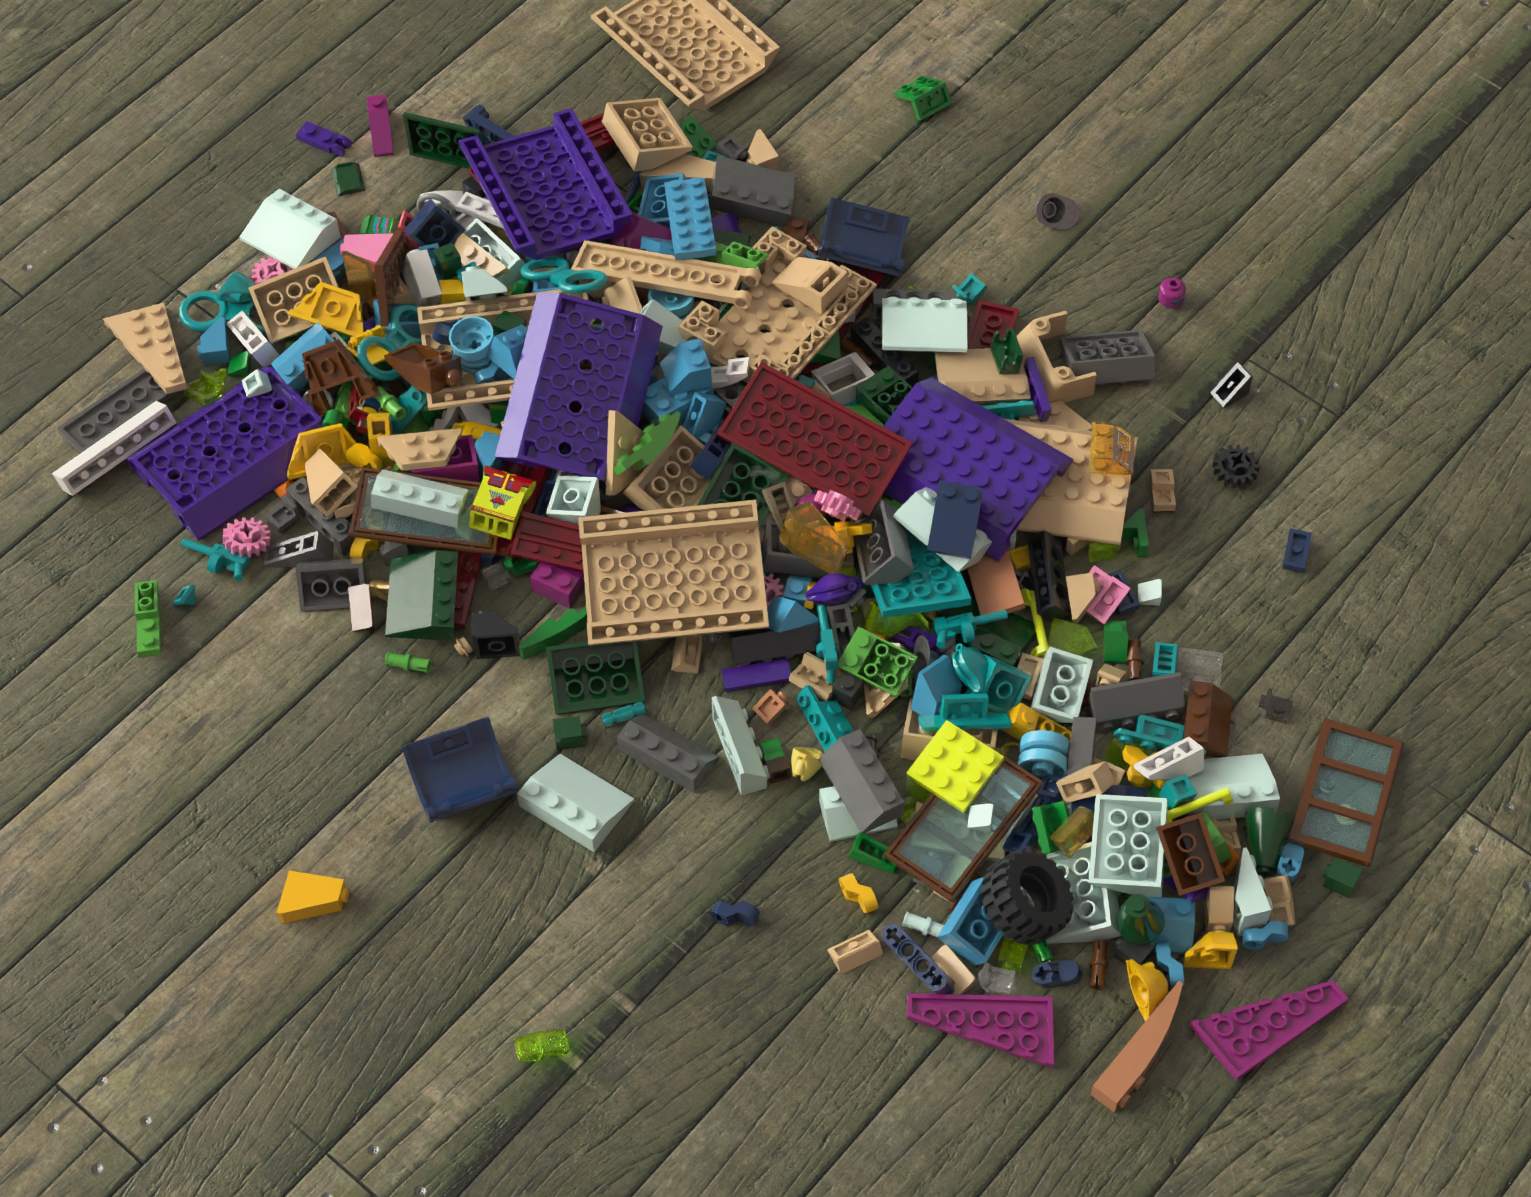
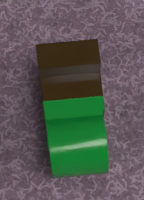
M335 409L328 410L322 428L341 423L356 443H360L363 433L356 430L357 425H353L348 421L342 412Z
M773 738L759 742L763 763L769 770L770 783L790 779V765L784 756L779 739Z

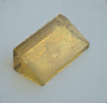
M1083 806L1078 807L1050 836L1053 843L1068 858H1071L1093 835V812Z

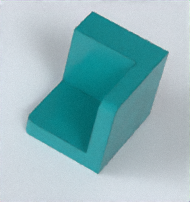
M1185 774L1166 781L1158 795L1160 798H1167L1168 810L1176 808L1179 803L1195 798L1197 792Z

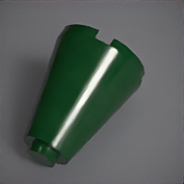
M1258 807L1250 808L1249 812H1245L1250 855H1253L1255 858V869L1258 874L1269 875L1271 871L1276 870L1292 823L1293 816L1286 811L1281 810V813L1277 814L1273 812V808Z
M1134 894L1119 909L1116 923L1118 931L1124 939L1136 945H1147L1154 942L1161 934L1165 926V918L1162 909L1157 903L1142 894Z

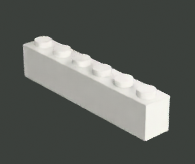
M155 401L52 474L62 490L73 496L177 422L166 405Z

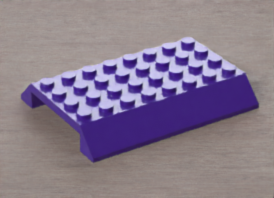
M572 108L553 113V126L487 145L481 143L478 135L458 140L464 155L515 251L536 261L581 248L584 240L601 242L614 238L633 217L632 212Z
M932 377L916 383L883 426L913 443L912 448L884 494L903 505L915 492L927 487L937 493L939 481L984 488L977 529L984 532L987 538L992 541L985 554L997 562L1000 561L1011 546L1010 536L1056 475L1062 477L1074 461L1066 454Z

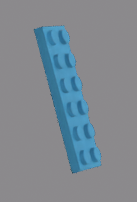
M705 178L664 182L675 261L717 256Z

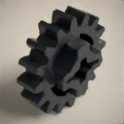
M1237 444L1236 448L1228 445L1227 450L1222 447L1220 453L1215 454L1212 464L1214 468L1213 474L1218 475V481L1224 480L1225 486L1231 483L1232 488H1235L1236 484L1244 488L1245 483L1251 485L1252 481L1257 479L1260 465H1258L1259 458H1254V451L1248 453V447H1245L1243 450L1240 449L1239 444Z

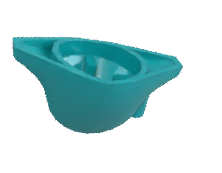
M234 272L228 277L217 293V300L229 303L250 301L252 296L248 288L256 284L245 276L244 273Z
M959 643L955 648L957 652L952 655L955 672L969 689L975 694H980L984 689L987 659L973 645L965 647Z

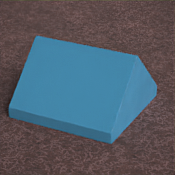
M775 595L767 607L769 628L767 629L783 632L819 622L818 617L799 603Z

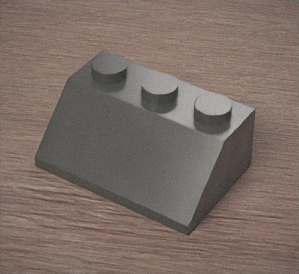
M365 557L299 562L296 566L300 611L349 608L348 587L367 584Z

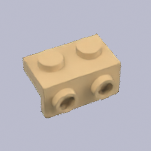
M809 652L804 654L802 663L790 674L788 680L799 688L810 685L816 697L825 701L832 697V686L835 683H827L824 661ZM838 668L835 670L836 681L843 672Z

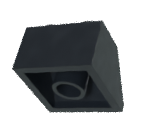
M481 611L479 613H472V638L476 659L520 656L518 631L515 627L495 612Z

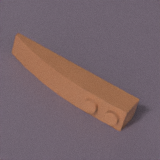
M1181 981L1176 983L1093 1085L1091 1096L1111 1111L1115 1112L1119 1106L1124 1108L1131 1098L1129 1095L1134 1088L1138 1090L1146 1079L1144 1075L1156 1058L1173 1020L1183 985Z

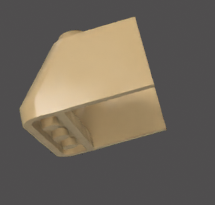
M1066 311L1036 318L1016 336L1023 353V366L1027 358L1034 357L1049 403L1059 400L1066 403L1094 395L1096 372L1075 377L1073 371L1068 367L1060 366L1053 368L1041 343V340L1065 334Z

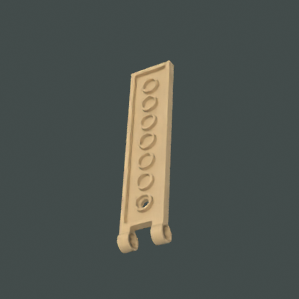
M584 240L571 268L573 271H601L607 275L608 282L613 283L631 276L633 285L636 287L733 303L742 310L749 308L753 297L748 291H737L740 281H743L749 287H757L762 277L761 272L755 268H742L696 259L675 261V256L586 240Z

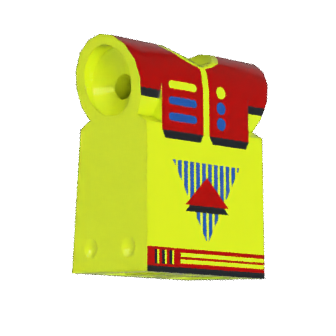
M484 465L483 480L470 511L469 527L511 540L523 505L531 497L536 481L508 474Z

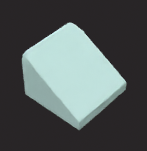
M259 369L242 380L248 398L272 390L268 375Z
M1162 579L1138 584V601L1140 605L1160 606Z
M994 805L970 806L967 829L991 832Z

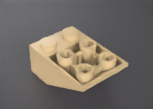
M797 257L771 284L822 314L847 289V271L832 262Z

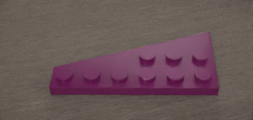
M1332 980L1307 987L1300 992L1293 994L1290 992L1283 994L1279 998L1266 999L1238 1007L1231 1012L1214 1014L1210 1018L1200 1021L1198 1019L1190 1021L1189 1026L1237 1081L1343 1006L1349 998Z
M907 993V1020L1054 1069L1052 997Z

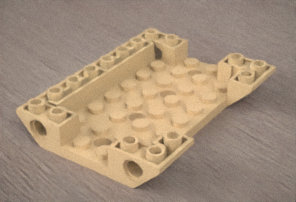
M771 227L752 247L768 253L769 257L758 267L762 273L758 286L748 289V292L753 297L749 308L742 310L734 305L719 321L720 310L701 301L678 326V330L686 341L701 339L708 361L718 367L728 366V360L737 359L736 356L738 355L749 357L748 376L743 379L746 383L750 381L761 362L795 379L877 287L876 283L841 265L840 268L847 271V289L820 314L771 284L797 257L807 258L805 257L807 245ZM789 304L793 307L786 308L783 305ZM765 329L770 331V333H762L760 330Z

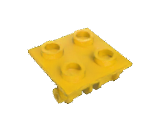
M378 325L371 330L351 337L348 341L349 346L346 349L357 357V348L365 338L373 336L386 338L387 330L385 326L380 327ZM378 346L367 348V357L372 365H377L384 361V355L389 354L388 351Z

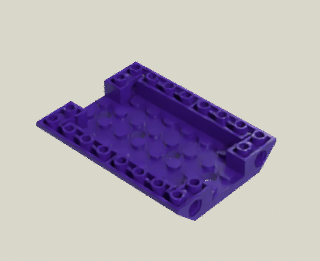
M537 293L494 458L536 469L539 465L580 477H597L599 484L606 487L609 410L620 412L638 427L663 326L645 315L563 293ZM598 320L602 323L603 327L601 330L595 331L591 328L590 323ZM588 361L591 363L592 369L584 372L580 368V363ZM577 402L581 405L582 410L579 413H573L570 411L569 405ZM561 444H568L571 447V452L567 455L561 454L558 447Z
M262 367L259 369L268 375L272 387L270 392L248 398L241 381L124 460L148 487L153 486L170 504L174 516L198 542L289 480L287 478V471L298 434L322 428L323 419L272 367ZM279 404L286 405L283 409H275ZM245 427L251 428L249 432H240ZM208 451L216 452L212 456L205 455ZM174 474L180 475L176 480L169 479Z

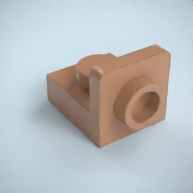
M770 689L752 709L766 724L770 725L785 709L789 711L792 707L787 703L790 699L783 692L779 691L777 693Z

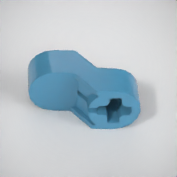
M492 361L489 368L478 371L474 379L476 384L497 382L510 376Z
M1292 843L1284 846L1276 869L1277 876L1288 874L1289 882L1296 879L1304 856L1302 846Z
M1271 920L1263 929H1245L1243 931V947L1261 950L1268 942L1281 943L1287 941L1288 924Z
M1169 942L1155 944L1157 966L1168 972L1170 987H1174L1178 981H1181L1183 983L1182 986H1184L1183 966L1171 957Z

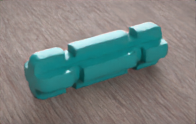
M643 702L635 703L633 707L629 705L613 710L614 713L607 712L602 714L604 726L608 727L614 725L613 722L620 723L632 719L634 715L638 717L645 714L646 709Z

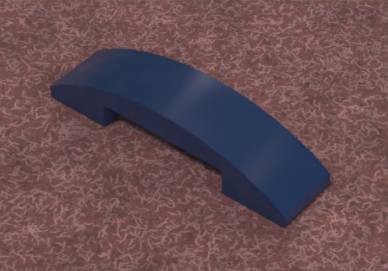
M1046 774L1043 779L1044 785L1037 792L1039 798L1033 808L1062 801L1063 797L1056 784L1062 778ZM1032 809L1019 830H1012L1002 847L1003 850L1008 852H1015L1019 849L1031 850L1037 845L1039 836L1036 825L1033 822Z

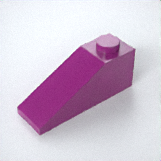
M386 94L366 97L374 157L394 155Z

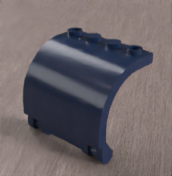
M830 197L818 256L899 276L904 265V260L900 258L910 217Z
M488 716L401 746L421 805L430 823L511 795L519 790L516 778L511 777L504 762Z

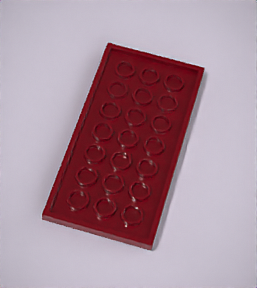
M762 362L717 433V437L730 444L734 443L817 491L829 494L830 490L846 496L854 501L852 506L860 510V514L867 518H870L873 510L913 446V443Z

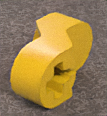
M356 443L346 452V458L349 463L359 467L360 472L361 467L380 470L384 467L382 459L371 453L369 447L364 444Z
M375 525L369 527V529L384 531L383 527ZM355 538L350 550V559L365 557L366 560L368 553L380 549L383 541Z
M852 873L839 878L840 887L847 900L858 902L865 914L878 909V902L871 887L859 885Z

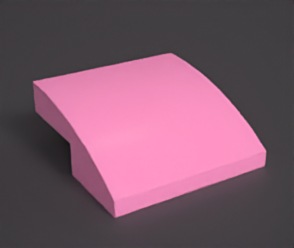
M1094 565L1089 573H1093V579H1098L1100 592H1096V598L1086 610V614L1105 624L1130 591V588Z

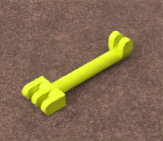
M1023 588L1021 594L1024 604L1030 606L1039 643L1038 646L1032 649L1031 655L1044 659L1049 646L1042 617L1037 614L1034 591Z
M1223 788L1168 810L1167 823L1173 822L1172 819L1221 799L1225 805L1233 803L1229 788Z

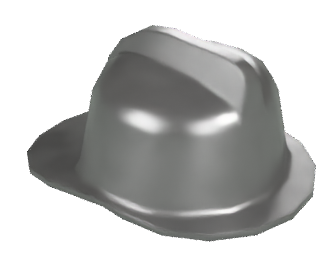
M1047 193L1033 206L1038 220L1042 224L1063 230L1072 228L1079 219V208L1076 202L1058 194Z
M923 635L917 638L914 647V655L918 657L912 667L914 670L912 686L914 688L916 687L919 672L940 658L938 653L930 650L928 640Z

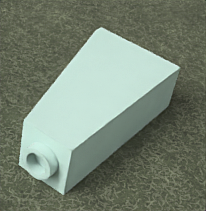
M654 299L643 307L640 314L663 326L657 352L668 355L679 343L686 341L678 330V326L682 322L680 318Z

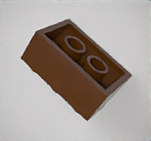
M1190 680L1186 696L1185 727L1182 740L1187 737L1192 738L1206 750L1205 756L1227 757L1232 697L1213 683Z
M1202 812L1156 827L1179 896L1225 881Z

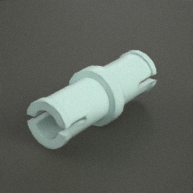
M906 912L902 926L920 931L924 936L929 934L937 937L944 927L943 924L932 921L930 917L926 919Z

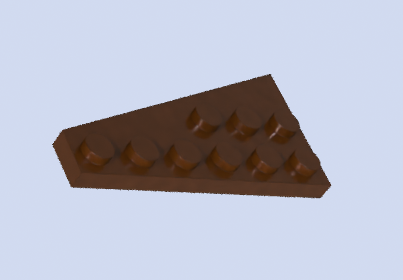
M395 230L374 265L380 327L389 326L397 286H400V273L405 250L408 248V237L404 236V230Z

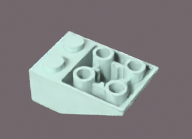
M1247 847L1242 850L1234 883L1233 926L1237 937L1243 936V931L1248 928L1263 929L1269 920L1271 910H1273L1272 901L1269 896L1266 897L1263 890V878L1260 875L1258 876L1256 872L1255 858L1249 854Z

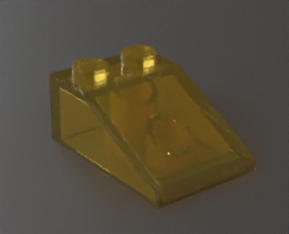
M810 500L788 509L779 534L782 544L791 553L828 573H839L849 546Z

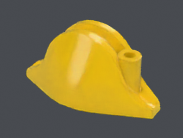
M1133 959L1126 960L1131 990L1144 1021H1146L1167 996L1168 983L1163 973L1155 969L1152 962L1140 965Z

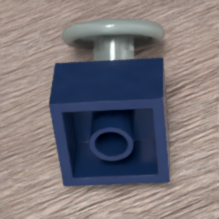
M434 193L423 194L418 198L417 209L419 212L404 229L407 235L420 246L438 243L439 247L450 243L454 245L457 238L466 230L454 218L456 210L452 202L444 196ZM431 199L437 200V201H440V202H439V203H435V202L432 201ZM447 206L449 208L450 214L443 210V208Z

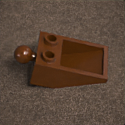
M413 343L384 355V359L414 388L429 394L436 393L449 386H458L463 379L461 357L453 355L449 351H441L419 343Z

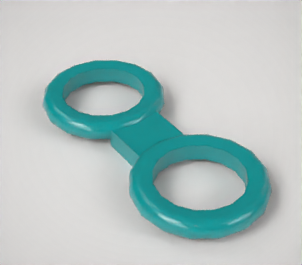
M547 257L537 261L532 260L521 268V275L524 278L534 281L550 280L551 283L557 284L560 290L571 294L596 291L604 287L608 282L605 273L598 270H570L569 262L558 257ZM544 266L558 267L556 269L544 272L532 271L536 268ZM580 279H596L587 284H570Z
M198 291L182 301L179 308V317L183 324L191 330L203 332L207 331L220 317H224L227 324L241 311L250 319V314L256 306L253 299L246 304L227 303L217 300L216 292ZM209 300L218 304L220 311L214 319L208 322H198L189 317V308L198 301ZM251 320L262 335H267L264 326L257 325Z
M401 304L394 308L390 315L392 332L386 338L373 336L367 337L360 342L357 348V358L361 367L373 378L390 381L399 377L400 373L395 369L382 371L374 367L367 357L368 347L378 346L391 353L413 343L422 344V338L408 335L402 329L399 322V317L402 314H411L418 318L417 306Z

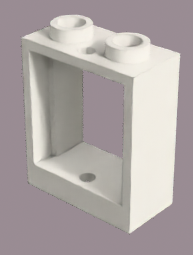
M427 249L410 251L406 255L402 274L406 286L412 292L415 301L414 305L417 307L439 305L442 292Z
M856 352L811 371L812 379L816 380L815 383H819L831 395V399L841 405L856 400V386L875 375ZM852 373L859 380L834 392L827 386V384Z

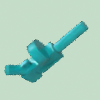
M183 538L181 541L182 547L209 555L207 564L209 572L219 574L224 565H226L228 570L234 572V579L236 581L243 580V571L250 564V558L247 554H244L242 557H239L238 552L232 555L231 549L226 550L225 546L217 543L210 547Z
M819 605L817 606L821 629V642L816 646L817 657L824 660L827 683H835L838 648L834 642L832 629L829 628L826 606Z
M1002 610L975 617L970 612L946 619L945 617L935 618L934 629L938 636L936 646L944 648L946 639L954 638L955 634L961 633L964 643L975 641L974 630H976V625L1007 619V612Z

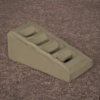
M786 482L762 490L779 530L801 523ZM780 491V496L773 497V493ZM783 499L785 503L777 506L775 502ZM786 507L788 508L789 511L780 514L778 511ZM791 515V520H788L786 522L782 521L781 518Z

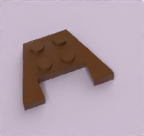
M339 339L302 353L306 380H309L311 390L308 392L309 400H312L313 410L319 416L331 410L323 391L325 389L352 380L361 400L380 393L376 385Z

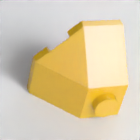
M1223 930L1208 932L1185 953L1183 967L1231 969L1237 952L1234 934Z

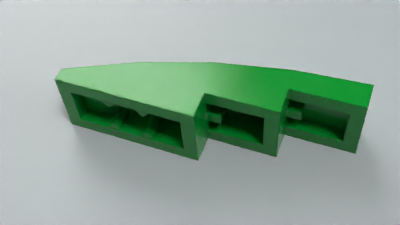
M585 606L579 612L571 608L557 622L549 617L519 645L520 657L524 660L546 652V647L559 645L585 629L588 623L587 607Z

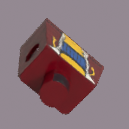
M353 385L350 389L348 417L350 420L358 422L356 427L358 432L366 434L368 433L367 416L369 413L387 412L382 409L381 404L373 396L361 400ZM387 391L390 395L395 396L394 393Z

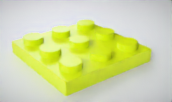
M946 720L907 771L906 776L954 808L965 813L1004 761V756Z

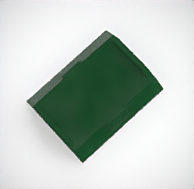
M341 163L331 169L337 196L365 191L358 163Z

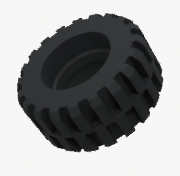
M1030 849L1016 850L991 866L982 881V885H984L981 888V896H984L982 903L984 908H987L989 920H993L995 923L994 927L998 931L1001 930L1006 938H1013V942L1019 944L1034 945L1044 942L1063 930L1072 917L1074 909L1072 901L1074 897L1073 892H1070L1069 889L1071 887L1069 880L1066 881L1065 873L1062 869L1057 868V863L1052 859H1047V855L1043 853H1037V851ZM1021 887L1030 895L1034 907L1024 897Z

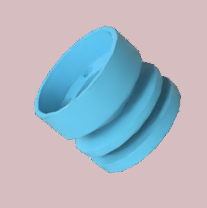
M477 316L463 318L455 323L449 332V341L453 353L461 357L462 370L470 374H476L482 369L489 368L492 363L487 354L495 334L491 324L484 318Z

